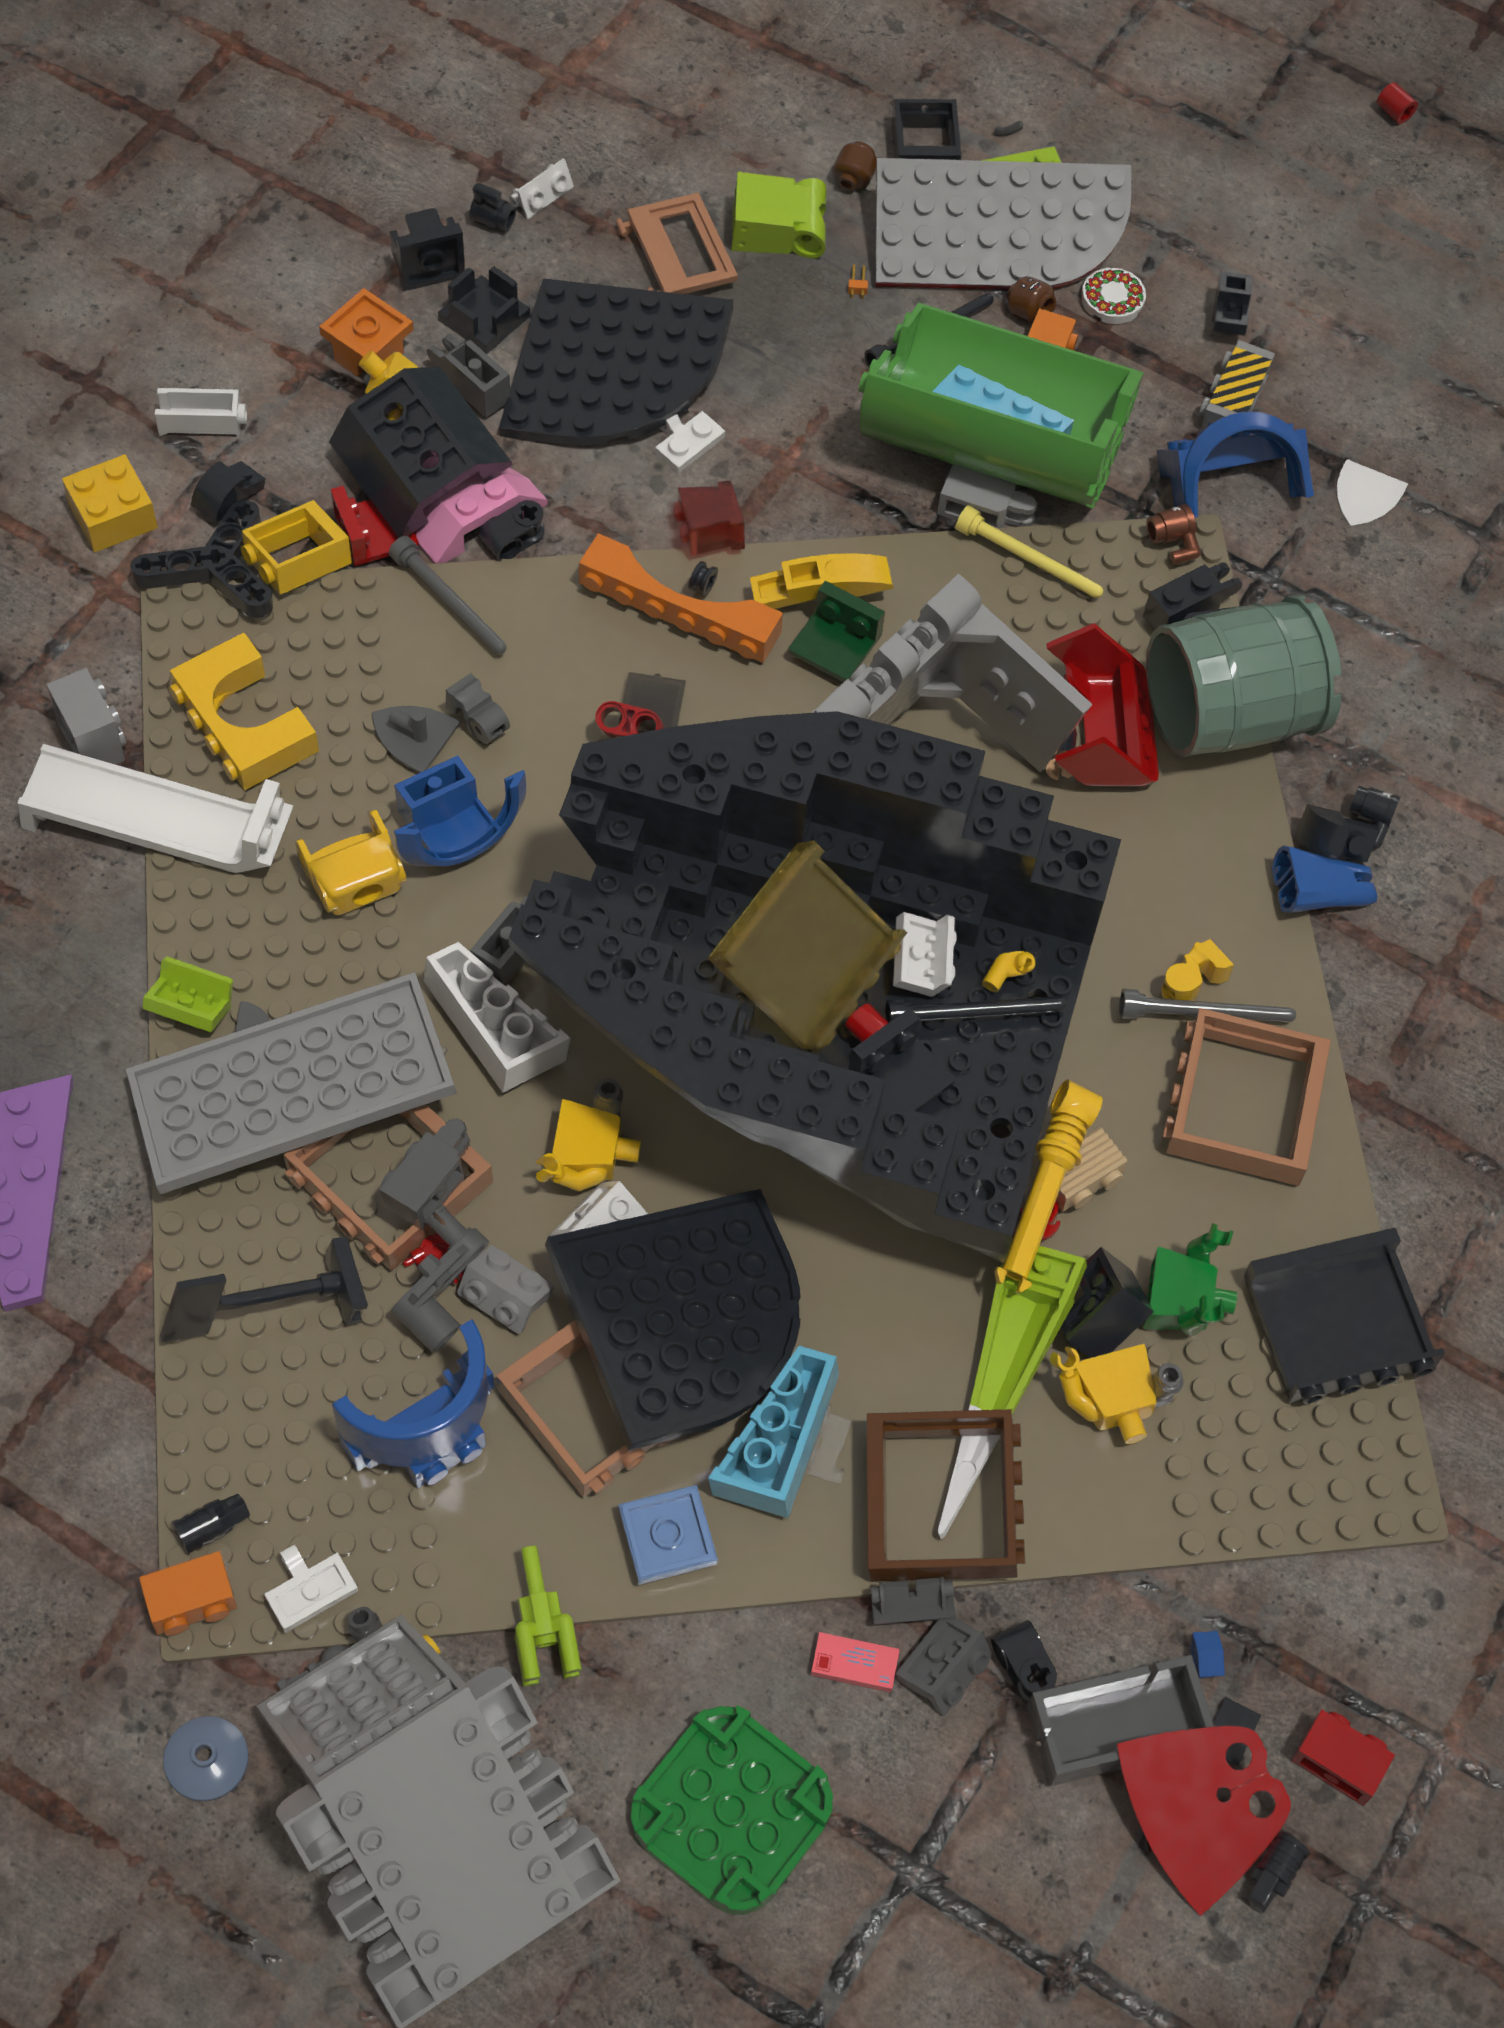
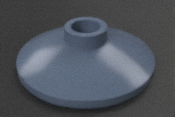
M205 1716L186 1722L174 1732L166 1745L163 1764L169 1783L179 1794L195 1801H212L227 1795L238 1786L247 1770L249 1753L247 1743L235 1725L219 1717ZM203 1748H208L212 1751V1755L207 1761H199L197 1759V1753Z

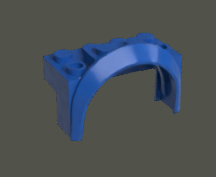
M1239 412L1230 414L1215 422L1208 423V427L1205 430L1197 431L1198 437L1194 440L1181 439L1167 442L1168 448L1157 450L1160 476L1171 477L1174 507L1188 504L1194 517H1198V479L1200 472L1285 458L1290 497L1300 496L1308 498L1314 496L1306 429H1294L1293 423H1285L1281 419L1266 413Z

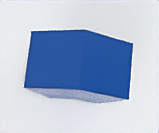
M1218 1631L1193 1632L1190 1651L1198 1677L1225 1676L1224 1653Z

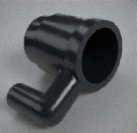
M476 183L472 189L474 199L469 211L470 220L496 230L508 231L515 220L516 207L501 198V191L482 183Z
M1358 786L1349 812L1359 815V819L1371 822L1378 827L1380 832L1373 849H1378L1383 844L1401 796L1373 787L1368 789Z

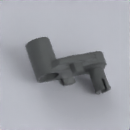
M444 1205L437 1208L435 1212L445 1221V1225H442L432 1214L425 1223L449 1245L448 1252L440 1260L430 1254L419 1264L417 1268L424 1276L391 1310L432 1353L443 1347L456 1334L459 1326H461L436 1298L466 1269L470 1262L484 1251L490 1242L476 1227L466 1229Z

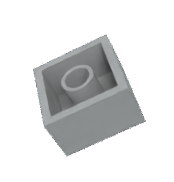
M84 668L46 684L57 723L72 752L115 765L125 761L122 746L127 745V742L120 728L122 722L114 705L108 706L105 700L108 697L99 678L93 680L88 669Z

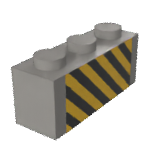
M1238 340L1233 352H1226L1221 365V370H1224L1222 375L1216 374L1210 388V393H1213L1212 398L1205 397L1199 412V416L1204 417L1200 431L1205 430L1208 427V423L1215 422L1222 417L1239 412L1253 411L1269 376L1275 353Z

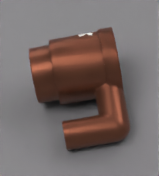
M1188 504L1157 512L1155 516L1147 518V532L1154 544L1159 542L1165 544L1179 539L1183 540L1185 548L1170 552V560L1173 565L1200 557L1201 549L1195 536L1196 522Z

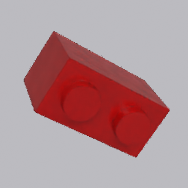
M1322 1709L1312 1721L1291 1762L1364 1807L1374 1796L1395 1754L1387 1750V1745L1378 1737L1370 1734L1363 1735L1350 1727L1351 1723L1344 1716L1332 1711L1326 1712Z

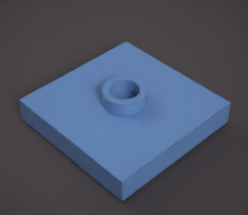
M697 1485L618 1504L639 1585L718 1565V1558Z

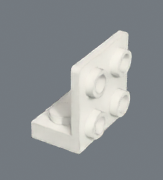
M620 1181L603 1182L573 1210L550 1236L642 1216L648 1213Z

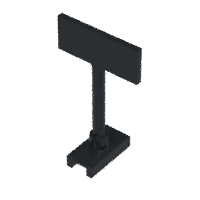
M347 1236L331 1240L325 1255L329 1272L317 1274L315 1279L242 1291L222 1296L227 1281L225 1274L177 1282L160 1335L162 1343L209 1334L217 1311L238 1309L319 1294L321 1297L337 1295L345 1325L361 1323L362 1317L359 1310L367 1309L368 1303Z

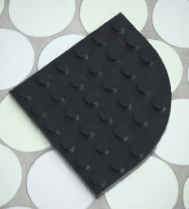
M543 278L510 389V397L507 399L500 423V436L566 445L608 444V439L627 436L628 440L634 439L665 426L667 419L675 415L679 417L694 404V398L702 389H707L715 376L734 310L733 300Z
M761 1189L547 1237L545 1247L628 1451L703 1432L739 1417L757 1404L770 1391L771 1385L792 1355L801 1323V1318H799L800 1286L790 1253Z

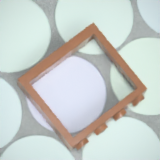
M1199 1008L1195 1021H1187L1183 1041L1189 1042L1187 1052L1181 1051L1176 1073L1183 1075L1181 1084H1174L1169 1105L1176 1108L1174 1117L1167 1116L1162 1138L1169 1139L1166 1153L1299 1186L1307 1171L1331 1040ZM1203 1037L1307 1063L1289 1159L1183 1133Z
M426 1104L399 1113L422 1136L426 1132L435 1135L442 1126L446 1125ZM351 1130L287 1151L284 1154L287 1168L285 1175L290 1182L298 1189L304 1187L312 1194L310 1198L314 1205L324 1214L330 1212L338 1220L337 1225L349 1239L356 1237L364 1245L363 1250L365 1254L376 1265L382 1262L392 1271L410 1255L411 1251L418 1248L427 1236L436 1233L428 1225L423 1230L412 1225L391 1245H388L308 1168ZM468 1146V1150H465V1154L460 1159L463 1173L467 1178L458 1185L443 1204L453 1216L493 1183L492 1166L471 1146ZM436 1213L434 1217L442 1225H445V1221Z
M574 1320L496 1375L498 1392L584 1498L592 1491L598 1494L605 1490L614 1481L613 1476L622 1469L631 1470L645 1459V1452L656 1444L630 1451L624 1445L585 1474L520 1393L585 1346L577 1323ZM671 1440L657 1443V1445L659 1447H662L669 1443Z

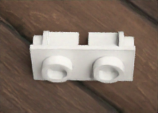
M563 158L554 165H548L546 170L519 189L515 188L512 190V195L509 197L510 203L516 208L518 206L522 207L526 219H529L574 187L566 160Z

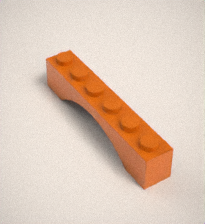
M599 533L579 562V584L584 585L588 590L600 592L614 598L620 604L630 605L642 610L652 618L665 620L676 625L682 631L692 632L706 638L712 644L722 645L734 650L744 658L764 663L782 633V612L755 600L712 602L677 593L649 575L635 559L629 546Z

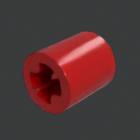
M1396 82L1386 86L1377 98V104L1398 124L1408 121L1418 107V102Z
M867 1003L852 1013L845 1027L861 1043L888 1024V1022L870 1003Z

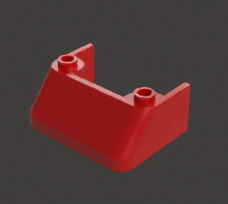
M1095 623L1046 643L1047 650L1065 664L1066 674L1064 679L1093 704L1083 717L1086 744L1056 755L1055 762L1073 775L1077 781L1086 786H1146L1156 782L1159 778L1154 718L1144 666Z

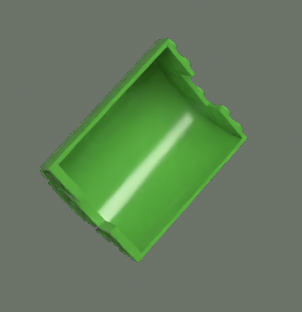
M918 303L911 313L907 312L903 324H898L894 334L893 343L898 344L896 353L891 354V351L884 350L878 360H872L869 371L864 372L858 389L859 392L863 393L860 406L861 434L1094 508L1103 492L1110 475L1109 470L1119 451L1125 433L1123 427H1126L1129 416L1132 413L1144 372L922 303ZM958 365H961L1073 419L1071 434L1069 435L932 391Z

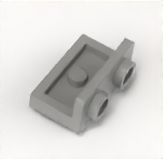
M491 1245L467 1265L457 1293L512 1331L520 1334L525 1330L530 1315L551 1297L555 1285L510 1257L506 1252Z

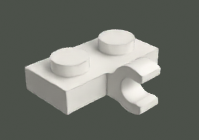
M703 411L685 425L681 423L678 415H675L666 420L665 426L659 428L669 437L655 447V455L679 474L724 439L726 431Z
M294 1544L280 1552L281 1559L292 1579L264 1595L286 1633L358 1592V1587L338 1552L308 1569Z

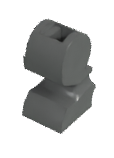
M472 673L446 689V709L453 714L463 710L468 730L481 742L487 744L510 728V722L503 709L492 701L490 693L484 692L481 688L480 680L475 678Z

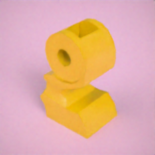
M1211 939L1202 943L1196 942L1191 951L1184 956L1182 963L1174 964L1167 970L1161 987V995L1164 999L1194 1001L1203 982L1201 974H1204L1210 983L1220 984L1229 980L1234 964Z

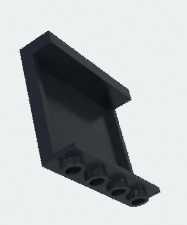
M1396 1227L1250 1262L1244 1274V1279L1290 1403L1303 1400L1305 1404H1310L1322 1400L1329 1393L1340 1391L1341 1395H1347L1360 1390L1366 1384L1376 1382L1378 1386H1384L1397 1381L1400 1378L1399 1376L1413 1373L1414 1377H1421L1436 1370V1366L1445 1352L1443 1348L1434 1350L1395 1251L1401 1242Z

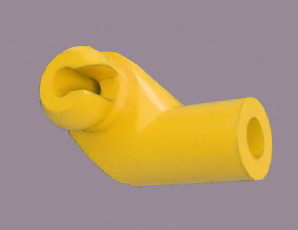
M1024 951L1000 954L996 957L983 979L982 985L987 990L997 993L1006 978L1025 975L1032 971L1036 965L1035 957L1031 953Z

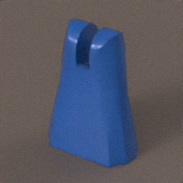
M1284 845L1277 850L1274 856L1271 870L1274 883L1277 887H1282L1278 891V900L1282 912L1295 913L1329 907H1361L1377 902L1378 895L1375 885L1370 882L1373 876L1369 866L1331 859Z

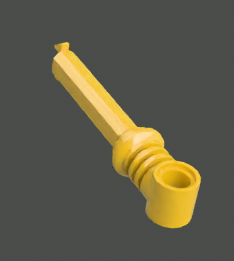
M1069 1079L1060 1085L1053 1097L1050 1106L1052 1118L1046 1130V1135L1035 1146L1040 1166L1010 1244L1005 1263L1002 1268L996 1267L994 1270L998 1284L1003 1283L1006 1276L1019 1281L1016 1290L1018 1294L1032 1285L1031 1282L1027 1281L1063 1179L1066 1172L1073 1170L1075 1166H1079L1081 1163L1080 1147L1083 1144V1138L1086 1136V1130L1091 1127L1097 1118L1102 1106V1096Z

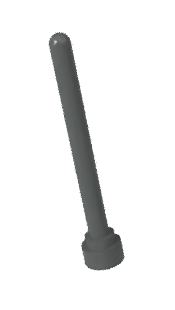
M409 536L398 538L391 545L389 556L399 566L411 567L495 653L503 654L507 649L506 643L420 558L418 545Z
M1122 989L1119 1001L1120 1017L1136 1019L1138 1015L1144 1016L1145 1012L1197 1016L1199 1008L1251 1020L1292 1022L1296 1018V1011L1290 1007L1146 998V995L1139 993L1138 989Z

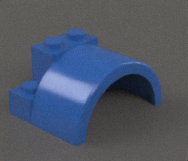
M473 1319L459 1326L468 1348L462 1354V1357L456 1360L461 1370L452 1375L449 1369L442 1372L443 1387L387 1421L378 1420L374 1414L369 1416L358 1409L346 1395L332 1404L341 1446L357 1471L366 1466L373 1468L380 1463L404 1467L418 1489L426 1483L433 1485L439 1482L448 1474V1469L460 1462L463 1464L469 1463L482 1453V1448L486 1447L485 1432L479 1425V1422L484 1414L487 1397L490 1395L491 1389L494 1388L492 1371L486 1364L483 1340Z

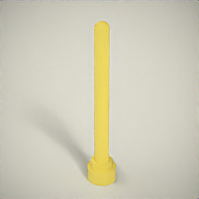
M967 505L960 514L955 525V529L967 536L979 534L1094 598L1102 596L1103 588L1099 584L984 522L985 518L980 516L981 512Z

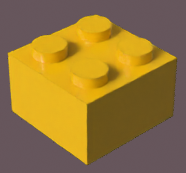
M126 454L62 478L68 505L94 553L158 528L153 503Z

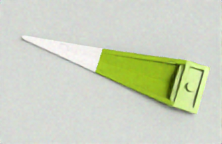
M1039 1245L1027 1281L1032 1283L1030 1288L1018 1294L1016 1290L1019 1281L1006 1276L1003 1283L998 1284L996 1282L969 1410L1011 1409L1012 1414L1014 1413L1074 1304V1296L1087 1267L1086 1258ZM1001 1435L962 1436L938 1528L940 1539L946 1536Z

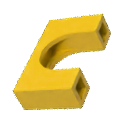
M244 632L169 670L172 680L169 690L173 699L178 705H185L188 709L186 711L187 717L194 729H202L206 735L204 740L210 752L214 756L217 754L223 759L222 766L231 781L237 779L244 791L319 752L316 731L298 707L263 725L249 728L231 725L217 714L219 707L227 697L265 677L262 656Z

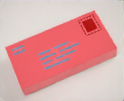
M819 1632L811 1676L891 1693L900 1649Z

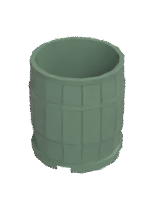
M1291 595L1285 597L1279 603L1252 604L1199 614L1193 618L1169 625H1160L1152 632L1146 657L1148 694L1155 722L1163 740L1174 754L1188 757L1196 754L1224 753L1275 741L1279 742L1301 733L1312 736L1323 734L1334 727L1340 712L1342 697L1341 694L1334 695L1333 676L1341 675L1340 657L1333 631L1322 609L1315 602L1307 604L1304 601V595Z

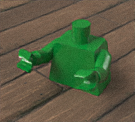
M1212 1223L1209 1233H1205L1188 1243L1186 1255L1163 1247H1157L1151 1262L1147 1299L1154 1313L1144 1321L1143 1329L1181 1330L1186 1335L1193 1336L1202 1330H1206L1209 1323L1222 1321L1224 1313L1234 1314L1237 1291L1216 1288L1218 1269L1215 1265L1210 1264V1253L1215 1251L1218 1245L1230 1246L1234 1231H1220L1217 1229L1218 1225Z

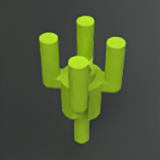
M537 1546L521 1548L529 1595L517 1600L521 1622L516 1625L514 1637L523 1687L538 1685L539 1678H541L535 1648H544L558 1644L564 1679L579 1677V1671L582 1668L573 1619L569 1614L561 1612L557 1591L545 1592Z

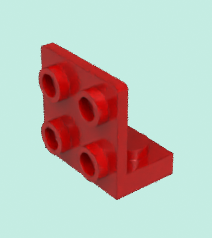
M344 485L330 489L333 514L338 526L349 537L351 559L354 566L388 557L389 549L398 537L372 501L367 500L356 503L354 497L348 498ZM413 532L409 537L419 547L418 539L415 532Z

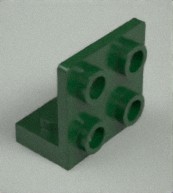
M824 581L818 589L816 611L789 646V654L845 682L860 667L881 638L885 611Z

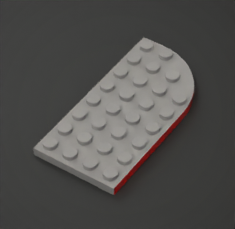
M877 158L875 286L1009 290L1012 284L1024 276H1032L1048 283L1053 289L1075 283L1100 267L1114 251L1122 237L1131 208V165Z

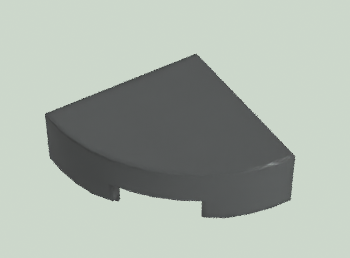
M241 1001L235 1032L270 1021V1019L258 1006Z

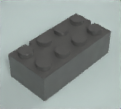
M1192 1655L1156 1663L1151 1673L1147 1665L1035 1692L1027 1704L1037 1742L1044 1741L1040 1748V1753L1050 1787L1122 1769L1117 1748L1118 1743L1165 1732L1214 1727ZM1148 1678L1150 1683L1144 1684Z

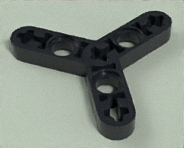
M249 500L233 503L205 547L148 553L135 557L130 564L134 584L141 588H155L211 581L249 617L262 618L267 616L273 609L272 592L261 579L239 560L242 556L241 547L244 546L242 530L261 523L258 505ZM230 536H236L239 538L236 542L233 543H225L222 541L224 538ZM181 563L190 565L185 570L173 569L175 565ZM234 578H242L245 580L242 584L239 585H231L228 583V581Z

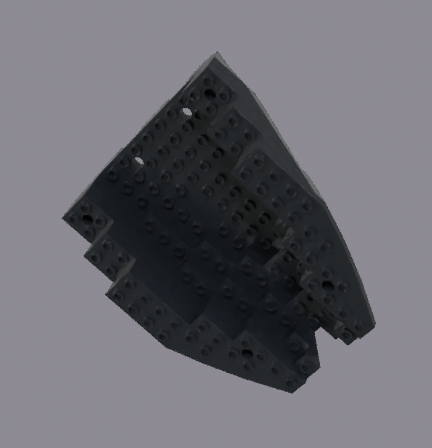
M839 711L756 716L669 727L582 744L571 773V784L559 816L596 864L591 881L556 871L553 872L549 883L534 879L525 905L521 904L509 935V945L573 1009L639 1065L705 1114L755 1142L778 1148L820 1176L847 1190L906 1227L930 1233L1005 1263L1031 1171L1035 1146L1042 1128L1121 839L1048 820L1054 795L981 776L986 752L984 750ZM903 912L933 921H938L945 915L955 918L954 931L956 932V943L953 948L955 976L949 987L933 997L893 986L896 917ZM1024 951L1031 953L1035 957L1036 965L1032 971L1025 975L1006 978L997 993L987 990L982 985L983 979L996 957L1000 954ZM1032 996H1061L1067 1002L1066 1008L1058 1012L920 1021L917 1031L918 1040L955 1077V1083L919 1111L881 1102L885 1080L848 1069L852 1049L859 1045L860 1042L845 1027V1024L853 1012L867 1003H870L886 1020V1001L903 999L904 1003L910 1002L912 1006L1026 999ZM996 1124H1001L1010 1130L1011 1135L1006 1138H998L991 1133L990 1128Z

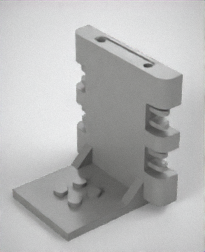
M958 573L920 610L921 615L916 622L909 619L898 632L875 652L869 667L863 663L849 679L836 688L820 706L811 712L839 711L889 725L897 716H902L921 696L960 698L1033 767L1041 772L1048 762L1054 758L1093 704L985 607L977 590Z
M403 1615L398 1616L374 1633L363 1638L257 1705L263 1719L300 1768L308 1782L307 1785L285 1798L276 1810V1816L309 1872L317 1867L320 1874H329L338 1868L340 1869L350 1861H354V1863L340 1871L339 1874H336L330 1880L328 1886L331 1895L327 1905L343 1934L349 1942L357 1938L358 1942L366 1943L392 1929V1931L369 1947L366 1956L370 1963L366 1974L397 2028L406 2027L621 1881L600 1840L588 1826L578 1825L574 1817H565L547 1828H543L565 1812L567 1808L565 1799L574 1793L559 1764L551 1757H542L539 1749L523 1752L508 1762V1758L521 1751L530 1742L531 1734L528 1729L538 1724L513 1675L504 1667H493L481 1672L465 1683Z

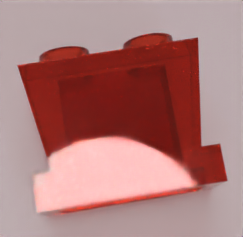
M731 480L717 482L718 486L678 487V501L673 502L675 522H681L679 523L682 544L688 543L691 556L730 547L731 551L745 549L744 519Z

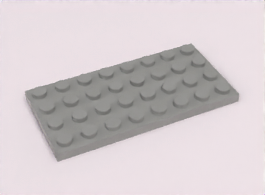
M415 972L126 1069L155 1184L160 1194L457 1094Z

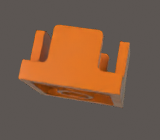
M363 288L319 326L320 335L332 343L334 360L358 377L363 373L359 362L369 351L372 350L382 360H385L395 351L404 354L403 340L414 330L412 320Z

